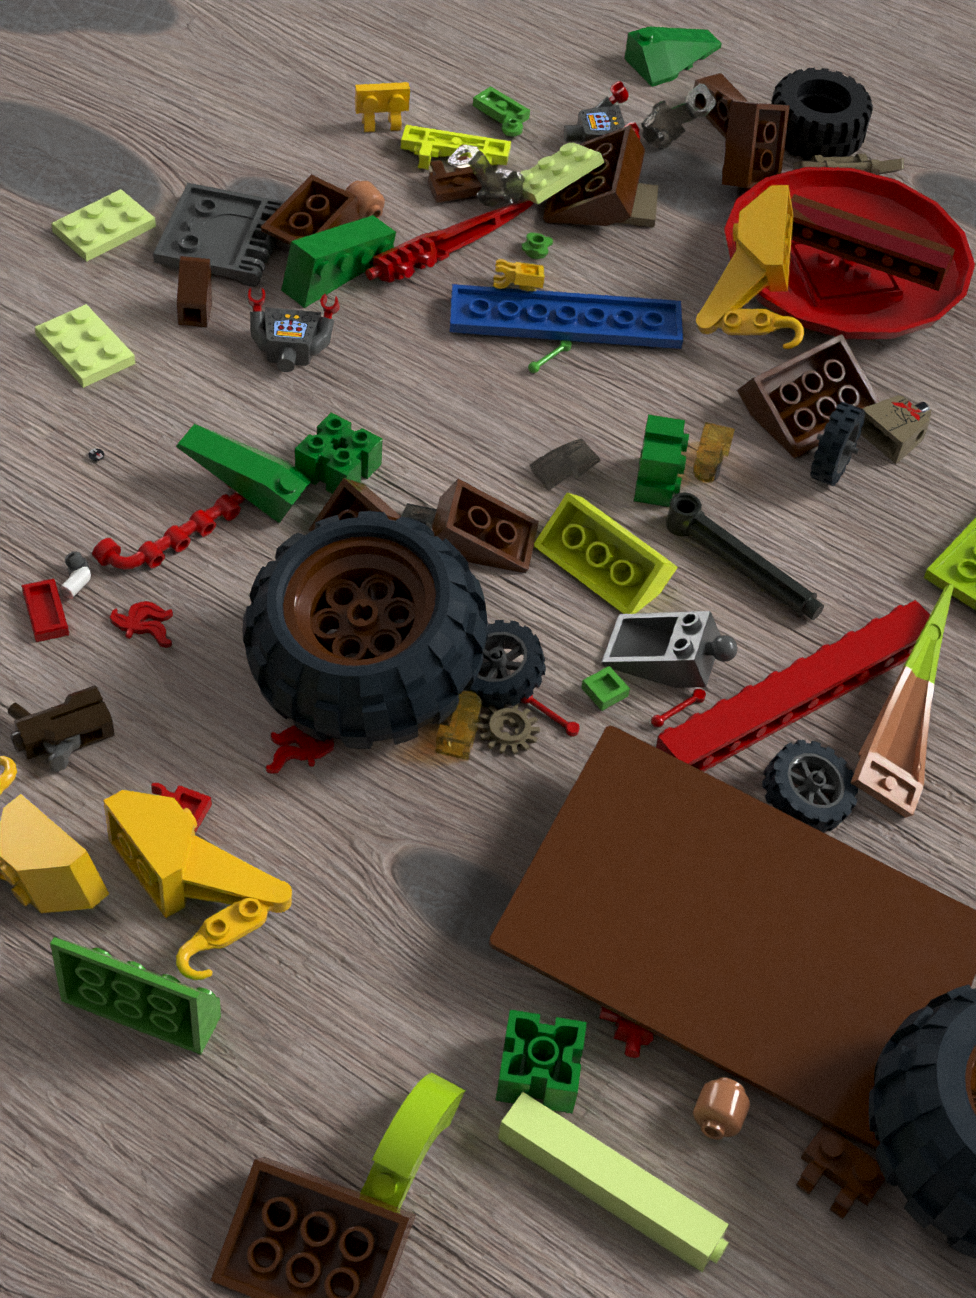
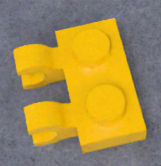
M408 82L355 85L356 114L362 113L364 132H375V113L388 112V122H390L391 131L401 130V111H409L410 87Z
M503 259L496 260L495 271L502 272L504 275H494L493 286L495 288L503 289L510 283L519 285V289L525 291H536V288H543L545 278L543 265L521 262L510 263Z

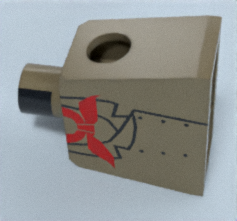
M900 395L863 408L865 410V417L861 428V435L897 464L924 439L930 422L931 409L925 402L913 405L904 396Z

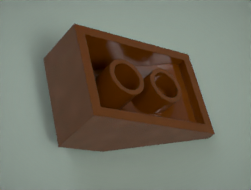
M311 174L261 226V231L291 245L293 240L359 220L357 196Z
M457 479L439 498L431 530L434 532V537L438 536L442 541L446 538L463 555L468 563L526 573L529 569L539 521Z

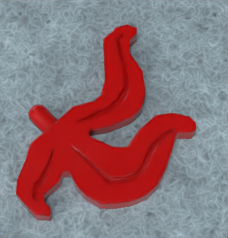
M142 601L130 607L128 616L118 614L117 608L112 610L110 622L121 631H125L127 639H131L133 633H150L154 636L160 647L169 648L172 646V641L166 638V629L161 623L172 618V609L165 611L152 602ZM148 618L153 619V621H145V620L148 619Z
M295 725L279 734L271 732V741L281 747L275 752L273 762L270 765H266L265 769L270 774L278 773L290 759L308 760V765L313 767L315 766V759H321L334 749L333 738L331 740L327 739L325 742L320 741L316 743L315 738L303 733ZM296 743L300 748L290 746L289 744Z

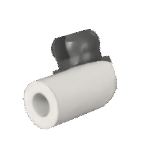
M73 551L65 557L70 577L60 586L61 593L69 599H72L91 578L86 558H82L81 553Z

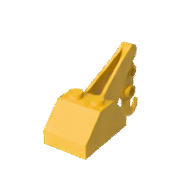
M771 185L739 212V223H734L733 240L736 241V252L696 316L697 327L702 334H712L720 328L728 335H767L781 328H791L795 331V337L791 342L783 344V349H792L802 341L804 328L797 319L781 316L767 309H741L765 287L770 292L788 291L793 226V208L789 185Z
M0 756V765L4 767V772L0 775V795L11 785L17 774L16 764L11 758L6 756ZM22 794L18 795L3 808L0 821V879L15 885L11 891L22 905L26 907L28 904H32L40 913L92 909L109 895L88 852Z
M121 790L103 800L109 842L165 918L185 908L187 898L230 904V906L207 918L195 935L179 948L176 955V966L179 972L186 978L204 980L213 974L210 969L204 971L192 969L188 963L191 956L199 951L227 947L261 927L266 922L269 911L282 913L291 907L292 889L287 882L259 870L196 836L194 828L197 827L195 817L188 808L182 809L175 798Z

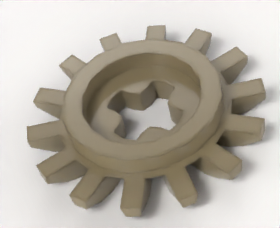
M519 704L514 705L513 708H507L505 705V708H501L498 711L491 706L489 711L492 716L484 713L481 715V719L487 724H478V729L486 732L480 734V738L482 740L493 739L488 743L490 749L500 743L499 751L502 754L505 752L507 745L510 746L513 754L518 753L517 745L527 751L530 749V746L526 742L536 743L538 740L537 737L532 735L540 733V727H531L538 721L537 717L528 719L527 715L530 710L526 708L523 712L519 711ZM508 723L510 727L516 726L514 735L510 736L508 732L502 733L503 724Z

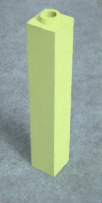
M521 1093L501 1121L499 1140L691 1266L703 1272L710 1260L716 1264L720 1260L729 1244L728 1241L723 1239L729 1225L728 1223L526 1093Z

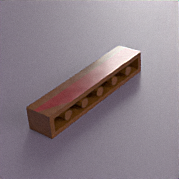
M796 194L793 195L791 199L793 208L791 240L939 291L949 270L955 252L954 248Z

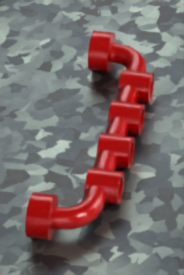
M237 492L230 496L228 494L220 496L212 507L205 511H196L192 514L189 521L179 527L177 525L171 526L164 533L163 537L155 542H145L140 546L137 553L132 556H120L121 547L112 538L101 540L94 547L92 556L101 566L112 565L122 570L134 569L144 563L150 568H156L165 559L163 551L172 547L176 552H182L191 542V539L188 537L196 531L202 537L209 535L216 527L214 520L220 516H223L227 521L235 519L241 511L239 504L245 498Z

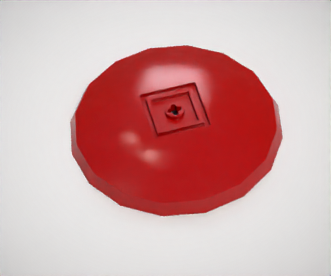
M803 167L766 177L736 199L724 227L731 260L736 252V241L733 240L734 223H739V212L771 185H789L791 199L796 194L955 249L949 270L939 291L791 240L788 291L770 292L765 287L755 298L759 303L775 313L797 319L803 328L835 337L842 334L845 339H893L931 327L967 295L975 267L965 232L936 201L899 180L855 168Z

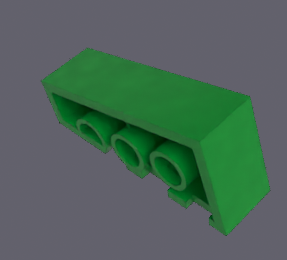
M374 215L291 241L281 291L303 308H306L321 299L324 294L331 293L373 267L374 256L394 248L396 231Z

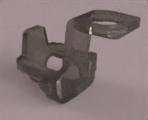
M699 84L689 92L683 104L670 108L665 100L652 106V112L641 123L643 138L648 144L655 146L659 150L667 148L673 140L679 138L686 131L682 126L683 123L707 115L716 105V100L705 84ZM699 93L703 94L706 98V106L703 109H694L692 105L695 103L696 95ZM653 118H655L654 121L648 126L647 124H648ZM661 132H666L669 137L665 139Z
M460 145L447 160L450 166L458 168L470 166L482 185L477 196L484 206L494 207L500 202L517 204L522 199V187L525 180L523 174L518 171L504 170L503 168H499L495 172L486 156L477 146ZM470 152L472 155L471 158L458 160L459 156L464 153Z

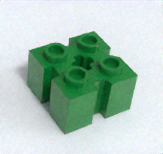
M332 412L317 426V435L309 434L295 448V467L311 478L312 484L316 485L319 481L325 483L326 491L331 494L334 493L343 478L361 483V476L368 479L382 464L383 442L381 437L363 428L357 431L352 430L351 422Z
M648 414L639 460L634 502L669 507L673 495L680 493L682 477H677V474H684L686 456L681 455V452L687 451L689 434L684 433L685 420Z
M510 1009L495 1101L514 1104L521 1093L524 1092L532 1098L542 1099V1104L553 1111L573 1114L578 1094L581 1071L580 1061L584 1048L587 1022L556 1017L554 1025L539 1023L541 1014Z

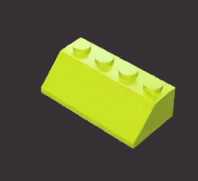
M568 492L534 542L535 548L623 614H635L656 598L678 568L583 497Z

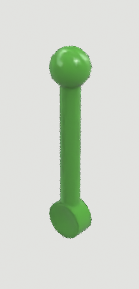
M561 340L559 347L539 361L531 362L528 365V370L531 373H537L540 366L562 351H569L572 345L571 341Z

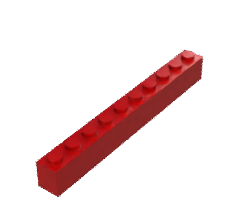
M916 600L905 606L899 605L890 614L880 619H872L860 630L846 633L839 641L831 645H823L813 655L805 659L803 657L797 659L790 667L781 672H772L764 681L754 686L748 685L744 687L734 697L728 700L721 699L711 709L702 714L695 713L685 723L675 728L669 727L665 729L657 738L656 748L704 772L906 662L930 614Z

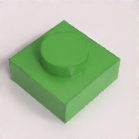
M610 666L584 679L581 687L601 711L628 697L630 690Z

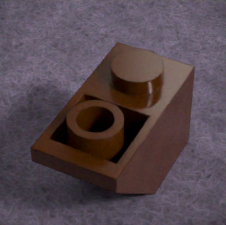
M180 256L177 290L178 325L208 327L212 308L210 259Z

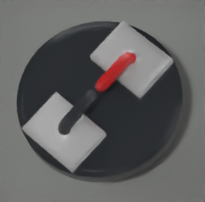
M92 449L89 451V458L93 461L102 460L104 458V451Z

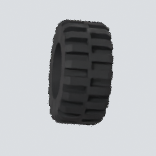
M807 68L805 71L799 69L792 74L789 73L775 86L771 104L790 105L784 150L787 149L790 154L802 156L803 159L809 161L813 155L846 157L858 151L862 143H864L873 110L872 100L861 83L857 84L854 78L851 76L846 77L842 72H832L826 68L821 70Z

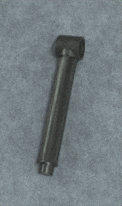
M683 492L672 497L666 519V527L672 534L681 537L692 535L796 611L799 617L806 615L811 620H815L821 614L824 604L816 599L817 593L810 592L705 516V513L701 510L702 504L695 495Z

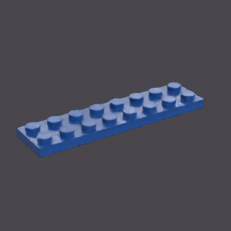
M452 284L450 332L682 349L681 301L539 290L525 291L512 288L498 289L495 287Z

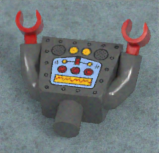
M621 81L612 84L610 88L612 96L610 98L607 96L597 106L581 110L578 114L577 125L564 126L565 142L579 141V144L629 125L632 126L640 140V129L636 122H630L625 125L620 106L615 105L616 102L623 103L628 100L629 94Z
M250 288L248 291V303L253 308V312H250L251 337L260 350L266 351L267 361L277 363L279 370L291 372L294 370L295 365L306 366L310 364L312 357L318 355L330 344L334 325L332 315L336 314L340 309L337 296L335 297L334 305L330 307L325 306L327 295L324 294L321 297L320 303L324 311L323 317H321V312L265 307L264 312L261 306L265 303V290L261 288L262 298L254 300L251 297Z

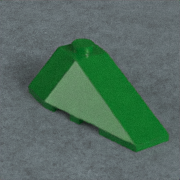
M646 27L628 33L624 59L653 87L673 81L678 77L680 71L683 69L689 70L693 67L695 61L698 59L704 60L720 49L722 43L709 30Z
M194 424L176 445L178 449L278 523L283 520L312 482L311 478L288 461L197 424Z

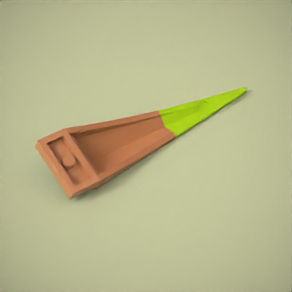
M953 583L945 586L869 732L858 754L860 759L850 782L905 818L914 815L924 787L930 711L940 648L954 588Z

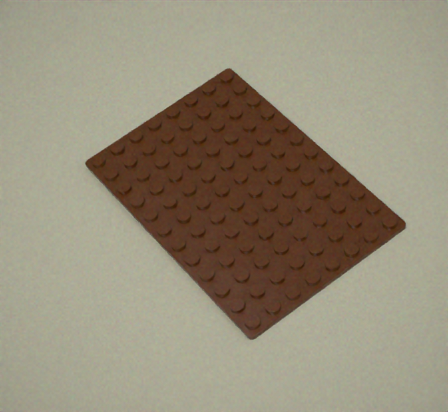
M607 726L491 934L489 946L876 1150L880 1141L875 1139V1132H871L869 1129V1092L874 1087V1071L879 1055L902 1022L911 1013L927 1006L931 999L968 984L970 987L972 986L976 975V910L614 726Z

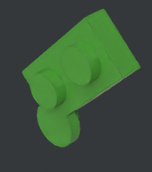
M491 86L473 97V107L502 123V132L505 135L514 137L522 133V123L529 119L530 109Z

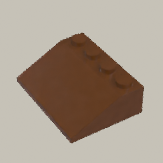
M629 125L579 144L601 153L604 163L549 197L543 215L545 222L608 226L614 223H622L631 218L645 148L632 126Z
M842 334L752 378L737 390L751 417L794 459L819 446L817 436L818 434L823 435L824 428L829 423L833 411L835 412L836 406L840 402H845L861 409L880 402Z
M270 1158L254 1159L210 1281L252 1298H385L416 1214Z

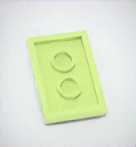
M574 142L567 143L560 147V151L552 156L540 159L536 166L519 172L515 179L508 182L512 193L540 204L602 165L604 160L601 153Z
M121 189L51 223L52 232L86 262L156 227L155 217Z
M87 304L35 326V333L39 340L83 388L135 364V355Z

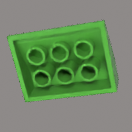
M53 937L50 946L62 1002L197 1054H202L221 1018L220 998L216 997L213 992L202 987L195 989L187 986L174 976L168 974L158 975L150 972L137 962L121 961L112 957L103 949H90Z

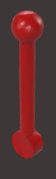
M695 689L690 698L661 716L654 715L651 718L652 726L660 728L664 725L665 720L694 702L702 703L706 697L705 691Z
M533 695L528 699L525 697L521 699L522 703H530L566 728L567 735L572 737L578 735L580 730L578 723L566 721L534 699Z

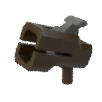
M95 685L67 695L63 704L34 714L29 713L18 703H13L8 709V714L15 719L16 731L11 732L10 736L16 752L23 751L27 760L48 753L50 755V770L59 772L66 769L69 763L68 758L72 751L115 736L111 714Z

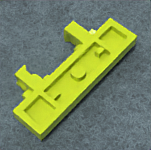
M406 125L401 138L400 149L410 150L414 152V155H419L418 168L429 170L432 157L449 156L456 158L466 155L469 162L472 163V168L480 167L484 173L485 166H507L511 141Z

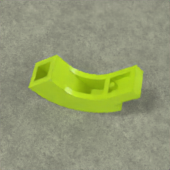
M432 1072L424 1076L409 1093L385 1132L372 1158L374 1164L360 1193L401 1208L426 1153L437 1136L450 1126L466 1090Z

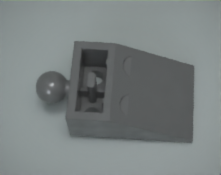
M711 611L619 614L602 664L604 667L610 666L613 670L674 688L707 687L715 659L721 662L732 660L737 654L738 647L732 637L720 635Z

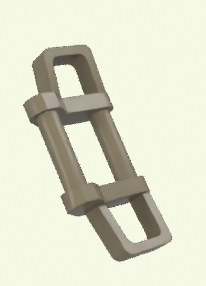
M866 154L846 157L813 155L811 162L799 161L794 163L793 170L803 167L855 168L880 175L903 170L904 158L879 161L878 159L868 160Z

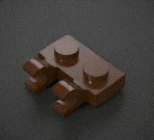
M466 155L456 157L455 160L458 167L454 169L455 172L446 173L441 160L430 162L433 172H429L428 186L436 203L488 194L489 184L481 168H472Z
M824 1124L801 1156V1159L808 1163V1165L802 1172L796 1186L810 1195L823 1175L842 1188L829 1210L843 1219L857 1199L868 1206L885 1182V1178L875 1159Z

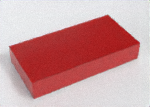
M55 579L21 585L35 642L69 636V629Z

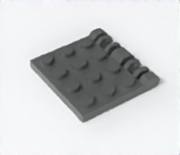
M187 183L153 253L154 263L179 267L180 256L210 259L211 274L238 279L243 285L255 287L260 283L266 267L264 263L267 264L278 240L262 232L261 226L284 202Z

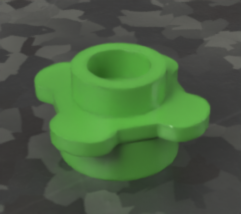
M528 233L526 235V242L522 243V250L532 259H542L547 256L548 247L553 245V239L539 233Z

